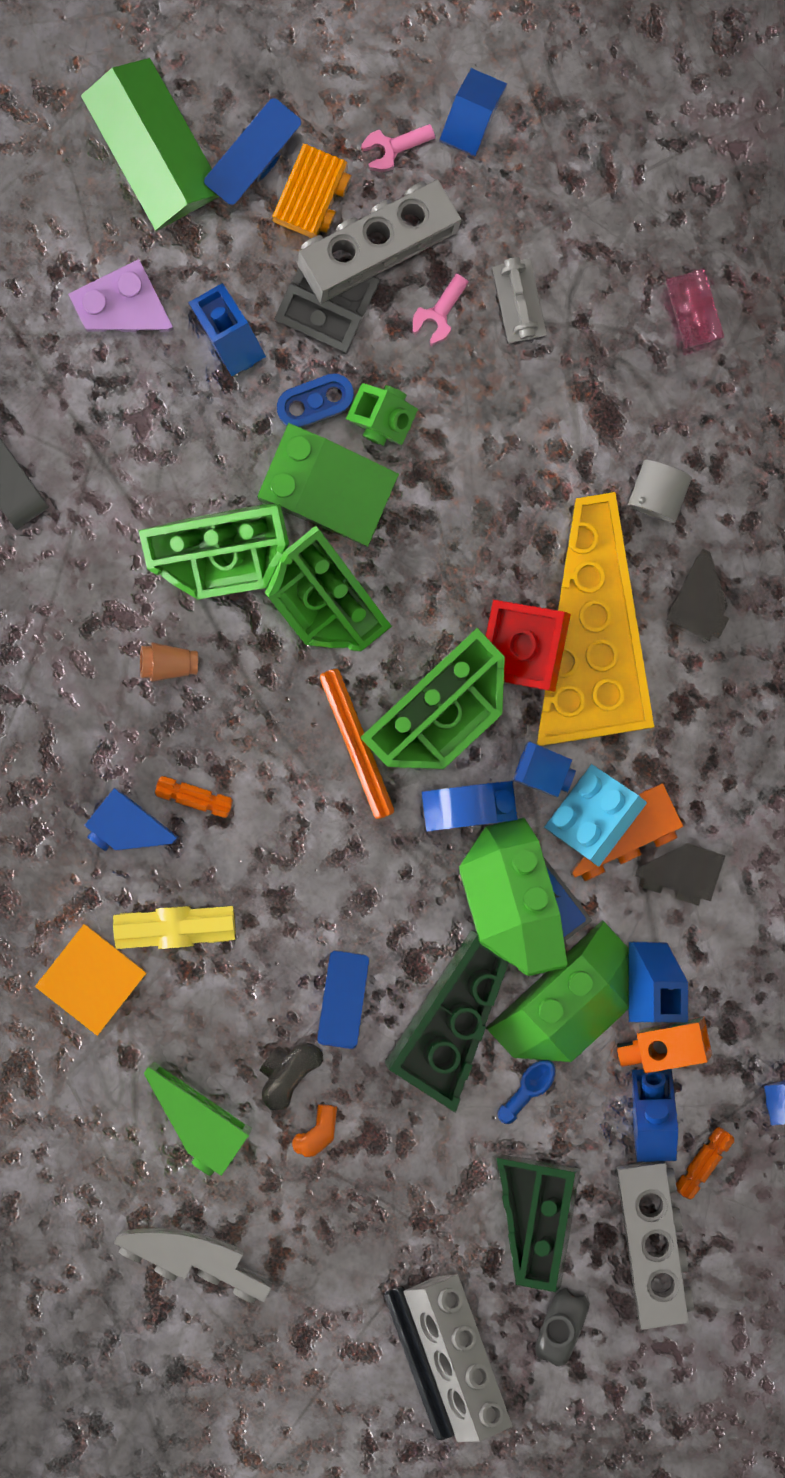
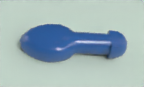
M541 1060L533 1063L525 1070L520 1081L521 1087L498 1110L497 1115L500 1122L504 1124L513 1123L518 1118V1113L533 1097L544 1094L551 1087L556 1075V1068L552 1061Z

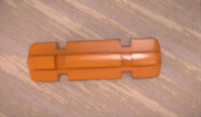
M165 776L159 778L155 789L157 797L166 800L173 798L176 799V803L204 812L210 810L212 811L211 814L222 818L228 817L233 804V800L230 797L221 794L215 796L212 795V791L181 782L180 785L176 783L177 780Z
M717 1127L708 1138L710 1140L709 1144L703 1145L687 1167L688 1173L686 1176L682 1174L677 1181V1192L685 1198L691 1200L700 1190L699 1184L706 1182L723 1158L721 1156L722 1152H727L734 1143V1137L723 1128Z

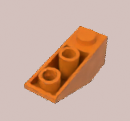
M663 783L637 794L647 804L602 864L598 867L582 856L570 871L573 878L581 875L583 880L587 881L606 872L603 866L605 863L617 858L621 865L642 855L639 847L653 841L657 848L678 838L675 831L682 828L683 825Z

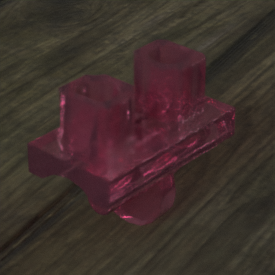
M705 269L666 279V286L685 349L723 339V330Z

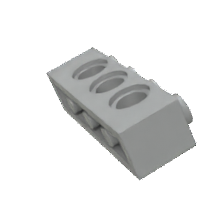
M438 179L429 184H426L424 181L410 187L405 192L404 197L394 202L391 199L384 200L371 209V214L357 220L356 217L347 219L337 226L336 232L325 238L322 235H317L301 246L302 250L299 251L297 265L320 304L458 233L461 217ZM405 215H415L420 219L421 224L409 226L403 222L402 217ZM378 232L383 234L387 241L383 244H374L367 238V235ZM338 250H344L349 252L353 259L349 262H339L332 254Z
M664 1161L639 1162L615 1166L638 1325L643 1330L689 1323L687 1312L694 1311V1302L691 1287L684 1288L682 1272L688 1271V1261L685 1247L678 1248L676 1232H682L683 1228L679 1208H672L670 1193L677 1192L674 1169H666ZM649 1193L658 1195L661 1200L659 1209L652 1214L643 1213L639 1208L641 1198ZM655 1233L664 1235L666 1237V1246L661 1252L650 1253L645 1249V1242L650 1235ZM660 1273H666L672 1277L670 1289L663 1293H657L651 1289L652 1279Z
M458 1274L436 1276L404 1290L407 1304L457 1442H481L513 1427Z

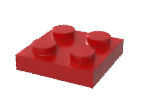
M493 599L486 637L505 657L504 683L552 692L556 691L571 616L570 613Z

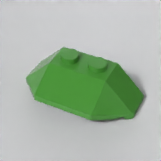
M262 504L196 516L139 530L147 570L156 575H161L172 585L197 600L267 588L283 552L289 546L281 504Z
M317 526L313 527L283 552L265 594L305 645L349 648L354 651H362L392 627Z
M476 628L360 738L387 767L445 769L502 715L504 655Z
M524 817L514 821L486 826L459 866V872L480 944L503 960L519 968L518 970L527 976L567 967L561 915L539 840Z
M603 920L566 953L567 967L543 974L486 1027L513 1058L572 1062L629 1009V948Z

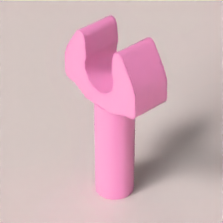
M430 124L393 139L384 136L381 130H377L366 137L361 144V150L368 151L374 147L383 148L385 155L381 159L370 162L369 170L387 172L394 169V160L398 153L435 139V134Z
M455 274L433 308L423 309L419 307L413 316V334H417L426 321H433L437 325V330L430 339V345L433 346L444 341L451 333V327L447 324V315L469 281L461 275Z

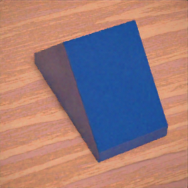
M471 68L456 94L439 141L476 157L507 87V83Z

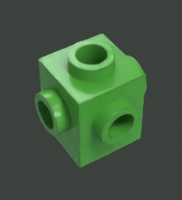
M362 383L346 420L364 429L363 437L376 444L384 446L386 440L402 445L411 428L418 408L406 402L407 394L396 388L385 385L384 389Z

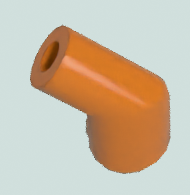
M318 1104L316 1126L307 1133L296 1134L293 1138L292 1147L297 1154H302L304 1157H313L332 1143L335 1133L337 1106Z

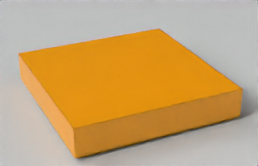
M83 924L35 987L98 1036L147 972L92 928Z

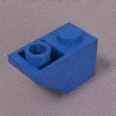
M629 942V1022H688V981L668 943Z
M644 1069L632 1070L633 1130L636 1162L677 1161L678 1122L672 1069L645 1073Z

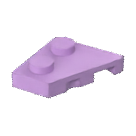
M139 259L68 294L87 332H106L107 330H120L121 332L160 330L161 332H169L173 330V326Z

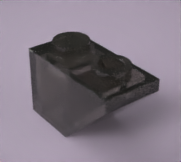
M683 843L635 867L632 876L640 878L638 885L640 887L661 893L663 886L678 891L676 899L699 906L701 899L711 901L725 855L689 843Z

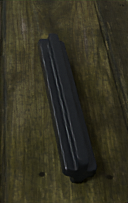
M403 1286L394 1287L385 1292L384 1298L434 1435L437 1440H445L454 1436V1431L403 1292L405 1288Z

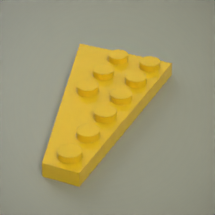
M616 493L576 498L558 611L570 613L571 616L556 691L545 690L536 743L539 746L654 728Z

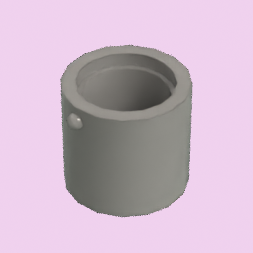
M644 460L627 506L653 518L675 523L692 477L674 467L656 461Z

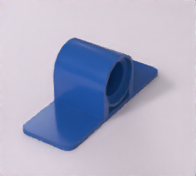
M270 99L204 179L205 185L229 205L236 204L255 180L260 182L272 170L280 158V150L300 127L301 119L278 99Z
M341 951L330 953L317 1037L319 1044L349 1049L357 1046L369 958L366 955Z

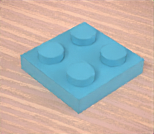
M591 764L544 828L599 867L647 802Z

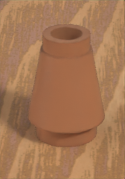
M151 642L150 646H141V678H150V681L154 682L197 675V651H189L188 649Z

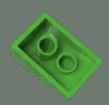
M288 423L257 497L260 502L265 504H281L282 511L368 547L399 474L326 438Z
M153 1062L148 1066L144 1075L187 1153L194 1157L191 1163L209 1176H212L214 1171L222 1176L248 1138L252 1128L162 1066Z

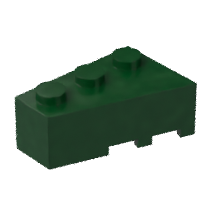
M502 1154L496 1160L500 1172L503 1191L502 1199L508 1223V1237L515 1283L519 1286L556 1292L562 1284L580 1168Z

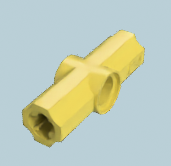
M191 906L158 908L155 909V912L113 915L116 949L158 946V949L190 947L194 946V943L201 942L214 943L236 940L233 906L191 909Z

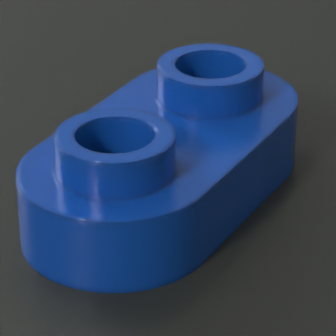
M328 374L290 388L283 392L278 399V416L286 426L290 423L304 428L342 414L352 405L354 399L352 384L346 377L340 374ZM330 389H338L342 393V397L337 402H331L326 397L327 392ZM299 402L304 405L305 410L302 415L294 416L290 413L289 409L293 403Z

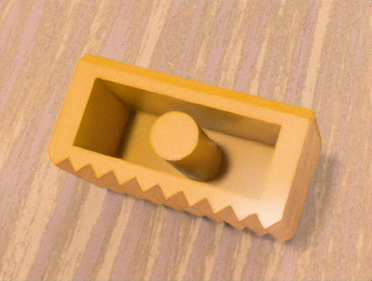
M303 143L272 216L273 222L310 238L320 235L321 231L328 234L336 215V211L331 210L336 195L340 197L345 195L352 175L346 173L348 169L347 161Z

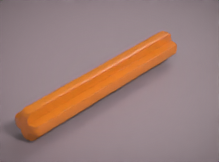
M337 668L326 671L320 675V681L373 815L376 819L392 815L394 807L371 749L360 738L364 731L341 673Z

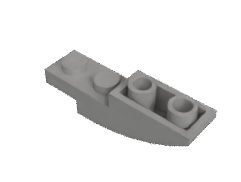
M139 1228L120 1231L114 1241V1244L121 1247L119 1250L121 1255L138 1263L143 1258L155 1264L154 1271L172 1281H176L177 1277L185 1280L191 1267L194 1266L199 1269L197 1273L199 1277L215 1285H218L221 1280L235 1287L233 1294L250 1303H254L256 1299L264 1302L272 1287V1282L238 1265L244 1253L243 1249L204 1234L178 1229Z

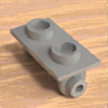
M519 257L504 260V264L492 266L508 344L547 336L531 258L520 260Z

